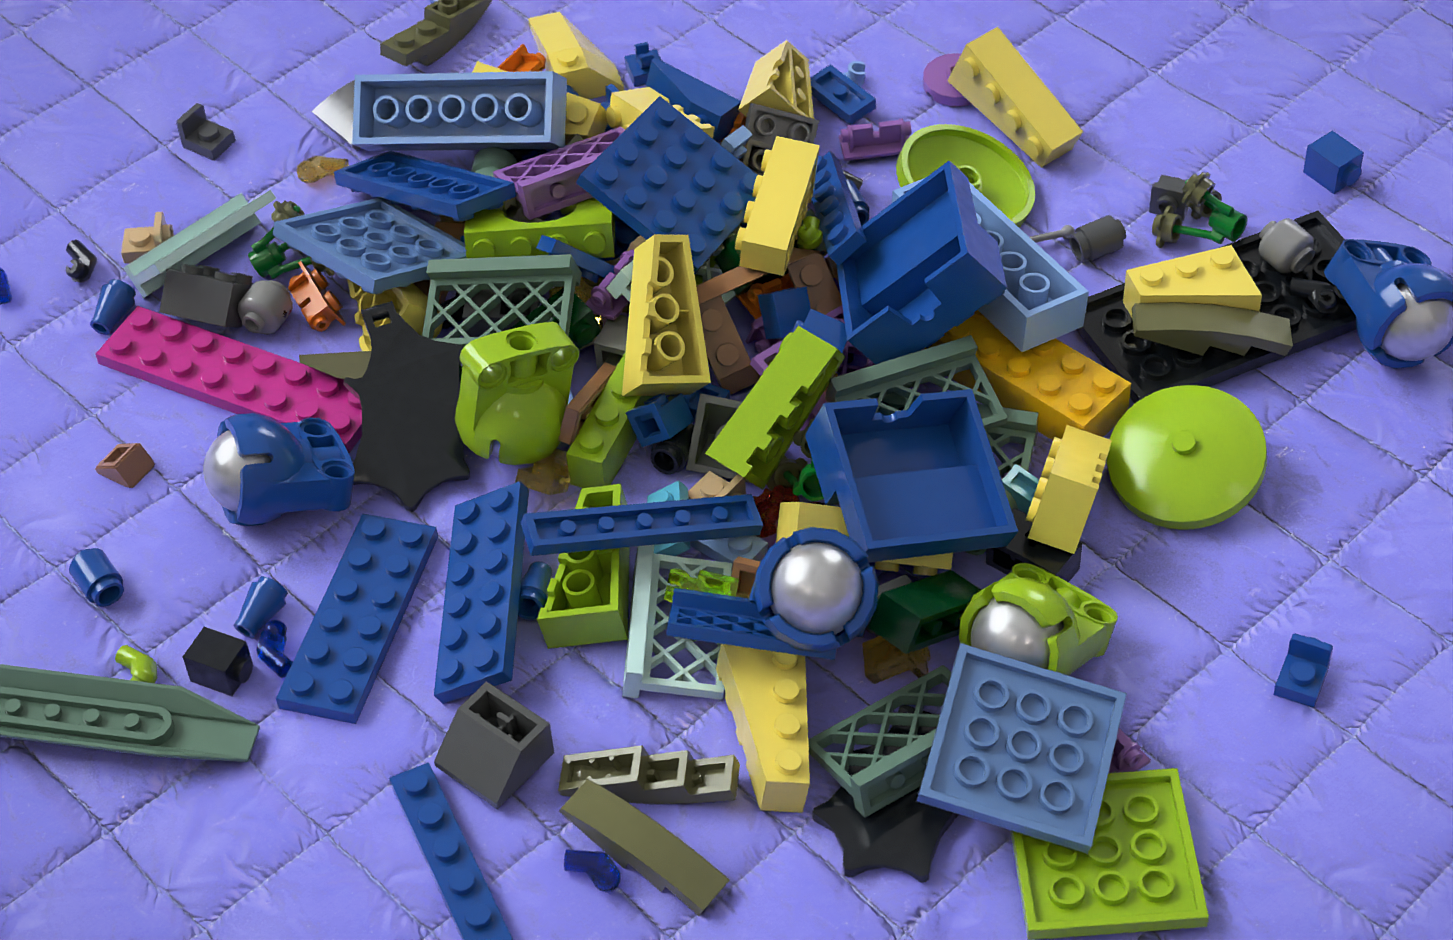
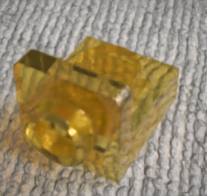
M556 448L549 457L535 462L533 467L518 469L515 483L521 481L527 488L548 495L567 492L571 481L567 465V451Z

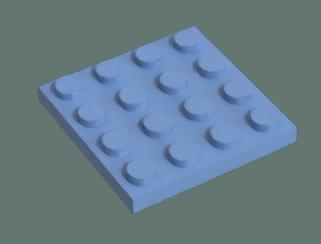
M375 198L274 222L273 236L287 243L289 248L299 250L308 255L313 262L325 265L335 271L339 277L349 279L359 285L363 291L370 294H381L384 290L407 287L411 283L422 280H431L426 273L428 260L466 258L464 242L385 198Z
M960 643L917 802L1088 853L1093 842L1127 693Z

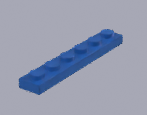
M829 151L823 157L818 156L812 203L816 216L820 220L819 226L823 233L828 256L839 266L866 242V238L840 160Z
M752 494L524 513L521 527L530 555L538 556L760 535L763 522Z
M429 762L389 777L393 793L461 940H513Z

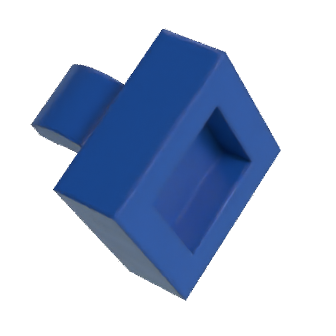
M648 42L635 44V54L624 56L625 67L634 87L647 84L652 59L657 58L661 60L657 49L649 50Z

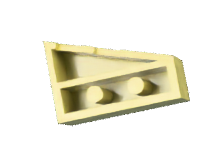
M788 40L755 62L738 110L747 117L749 105L754 103L814 119L809 59Z

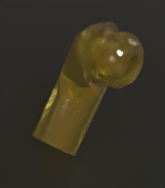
M313 156L300 162L296 172L302 182L314 183L327 175H334L336 170L349 166L348 159Z

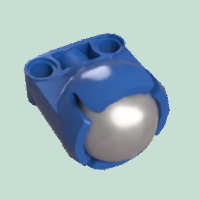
M1345 239L1325 268L1324 274L1338 288L1356 315V327L1360 341L1375 361L1394 369L1414 367L1422 364L1426 358L1441 354L1453 344V277L1432 266L1430 258L1415 247L1364 239Z
M249 413L235 414L220 423L217 438L209 447L204 459L203 475L208 491L222 505L224 514L231 524L255 526L278 519L285 512L319 509L336 512L346 510L351 505L355 469L343 441L328 421L320 418H306L300 422L279 423L271 417Z
M809 527L793 532L786 539L783 537L768 549L757 569L748 600L757 605L761 619L776 639L796 650L822 653L839 648L852 641L855 637H864L868 622L877 607L879 582L874 566L870 567L868 563L869 556L857 541L837 530Z

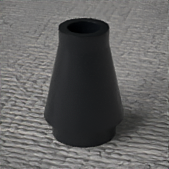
M692 423L672 438L653 444L650 459L653 466L661 473L674 474L684 469L688 460L694 429Z

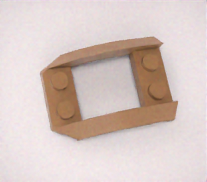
M794 248L786 270L794 288L807 286L811 309L826 315L841 306L840 292L821 252ZM741 266L696 286L707 359L719 386L730 390V395L756 384L761 376L750 365L751 360L721 295L770 274ZM773 359L767 362L768 366L773 361Z

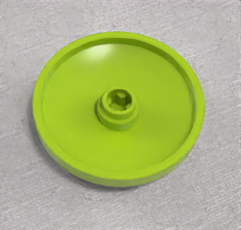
M938 124L924 127L913 133L906 140L896 164V174L900 187L926 178L947 161H951L968 177L969 182L1014 224L1021 227L1034 205L1035 186L1027 167L1003 143L981 131L953 124Z
M1183 385L1162 389L1136 402L1122 415L1110 436L1112 442L1107 456V467L1114 491L1131 512L1154 525L1184 530L1208 527L1220 523L1239 512L1257 493L1264 479L1267 467V449L1264 432L1253 412L1243 402L1224 391L1198 385Z

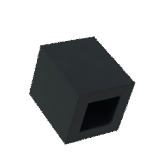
M205 626L182 656L191 682L229 696H233L241 683H245L249 679L253 670V662L246 641Z

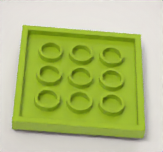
M1178 768L1108 773L1093 842L1088 853L1010 830L1028 940L1208 926L1209 915Z

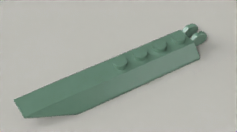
M0 664V737L154 757L248 762L260 730L259 725L181 686Z

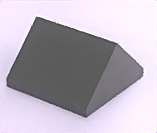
M700 394L686 470L705 474L711 471L719 477L733 479L738 475L705 453L741 405L742 401Z

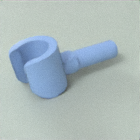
M861 61L850 62L847 72L842 73L861 87L866 76L864 72L865 64Z

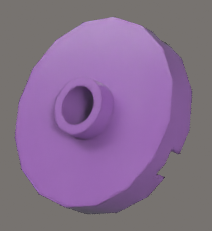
M961 53L936 57L927 64L923 71V89L926 94L929 92V94L933 95V100L939 104L952 107L972 104L947 81Z

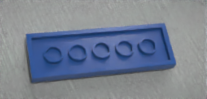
M388 151L334 171L336 185L349 188L352 192L367 193L372 198H385L394 204L410 205L412 209H424L431 211L433 215L449 216L454 221L472 219L475 216L474 213L483 209L492 210L503 206L504 201L517 196L514 182L394 151Z
M521 481L455 505L434 686V696L442 704L474 694L486 681L494 687L512 681L525 542L521 521L523 514L527 513L529 489Z
M362 513L276 697L279 709L353 724L357 723L438 539L436 527Z

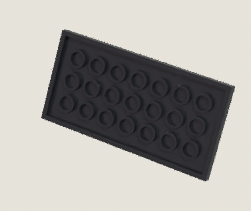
M1319 211L1294 219L1313 236L1315 255L1302 271L1298 273L1292 271L1287 274L1278 272L1260 256L1259 245L1262 240L1259 238L1260 232L1225 245H1232L1262 294L1260 312L1290 320L1293 347L1286 356L1253 346L1250 347L1244 356L1209 346L1202 356L1136 337L1133 332V319L1123 303L1125 283L1089 296L1084 325L1076 330L1108 370L1131 383L1130 399L1134 404L1154 392L1174 386L1198 385L1210 387L1357 329L1356 315L1338 288L1324 274L1325 268L1345 239ZM1292 277L1327 282L1338 294L1340 299L1338 308L1331 313H1323L1318 311L1308 298L1290 296L1289 291Z

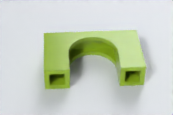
M594 197L576 203L573 212L552 221L527 223L507 218L505 201L502 207L492 210L483 209L474 213L475 216L472 219L465 221L464 241L466 258L548 255V253L536 248L541 235L557 239L596 258L615 257V214Z

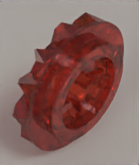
M777 485L772 490L765 488L759 496H753L763 522L760 535L755 536L764 538L777 533L780 502H800L799 497L793 494L791 487L784 488L782 485Z

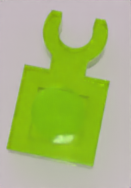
M670 569L667 583L676 584L679 587L667 585L664 599L672 603L674 588L736 597L739 578L699 570L698 577L692 578L684 570Z

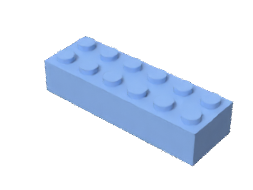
M554 71L355 75L352 145L368 151L482 150L487 147H498L505 150L559 149L565 146L567 79Z
M923 179L893 190L891 203ZM969 182L978 224L998 242L1007 283V289L1004 294L990 304H985L978 311L1021 352L1083 327L1089 291Z

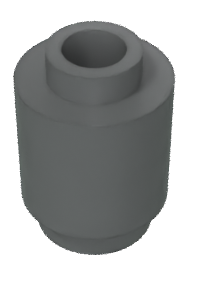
M1107 215L1076 228L1075 233L1069 236V243L1073 254L1079 261L1086 259L1093 261L1123 248L1126 231L1119 219L1115 220L1112 216Z

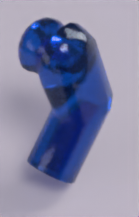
M271 620L266 623L265 630L261 632L257 646V656L279 677L285 678L293 663L283 653L287 641V626L279 620Z
M566 849L564 856L565 871L587 873L594 885L604 892L612 891L618 887L621 874L607 853Z

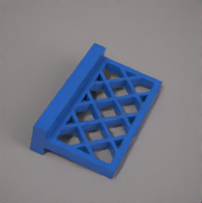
M674 588L666 636L835 660L837 648L822 653L796 650L776 639L761 619L757 605L750 602L749 598Z

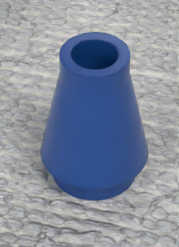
M112 279L108 284H104L101 288L94 316L90 322L91 328L103 335L110 334L112 328L135 305V290L129 284L118 279Z
M540 561L533 562L521 579L519 617L527 620L537 619L540 609L545 607L548 599L547 588L552 576V569L548 564Z
M261 576L257 582H252L238 619L233 625L234 628L242 635L254 638L258 631L286 605L284 599L288 594L287 590L277 581L266 576Z

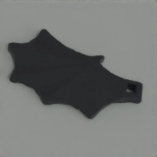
M390 301L361 310L371 340V357L363 377L358 379L346 377L344 379V386L360 400L362 407V437L353 462L355 469L353 485L372 484L385 488L399 498L406 510L413 512L417 509L424 496L441 483L469 480L470 470L464 459V443L455 423L456 407L460 392V353L463 346L435 341L419 335L396 312L393 302ZM389 318V324L375 327L374 322Z
M902 705L898 710V713L914 714L915 708L908 705ZM923 710V713H922V714H933V713H930V712H927V711H924V710ZM893 725L888 734L909 735L911 726ZM919 726L917 735H925L937 727ZM876 745L853 750V753L874 754ZM884 746L882 755H890L902 747ZM849 766L847 773L853 776L867 767ZM841 786L830 800L813 809V820L834 833L843 852L844 876L854 877L864 871L884 867L903 871L919 882H926L929 880L931 863L940 838L960 814L917 802L921 787L919 786L869 816L864 817L855 808L854 798Z

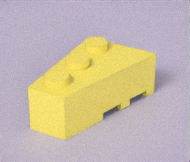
M1232 245L1126 270L1123 303L1131 318L1132 307L1136 303L1179 302L1215 304L1260 312L1262 294Z

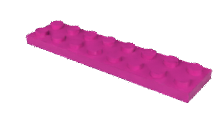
M137 306L95 353L100 365L236 414L256 413L271 417L279 423L300 422L306 418L324 419L339 434L348 453L351 452L362 437L361 403L344 386V379L331 376L302 363Z

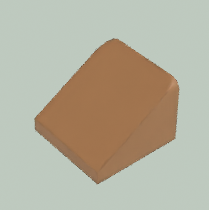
M140 443L117 444L96 465L95 470L98 474L125 487L133 488L154 467L155 463Z

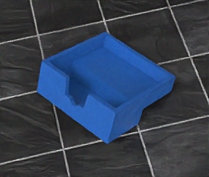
M947 161L862 225L866 242L839 266L836 264L847 341L875 365L921 351L925 347H930L945 336L944 333L954 326L957 327L973 316L975 311L985 304H990L1004 294L1007 289L998 242L978 224L969 179L951 161Z
M972 389L920 394L907 410L896 411L888 416L876 413L878 408L877 398L829 402L822 405L805 434L825 505L840 504L849 538L857 541L869 556L868 563L1008 546L1019 532Z

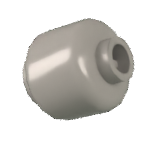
M1290 218L1280 220L1279 222H1269L1259 234V238L1262 239L1259 245L1260 256L1280 273L1287 274L1292 271L1294 273L1302 271L1315 255L1313 236Z
M261 280L255 282L238 303V314L244 327L253 333L266 335L275 333L292 312L293 304L290 293L285 286L277 281Z

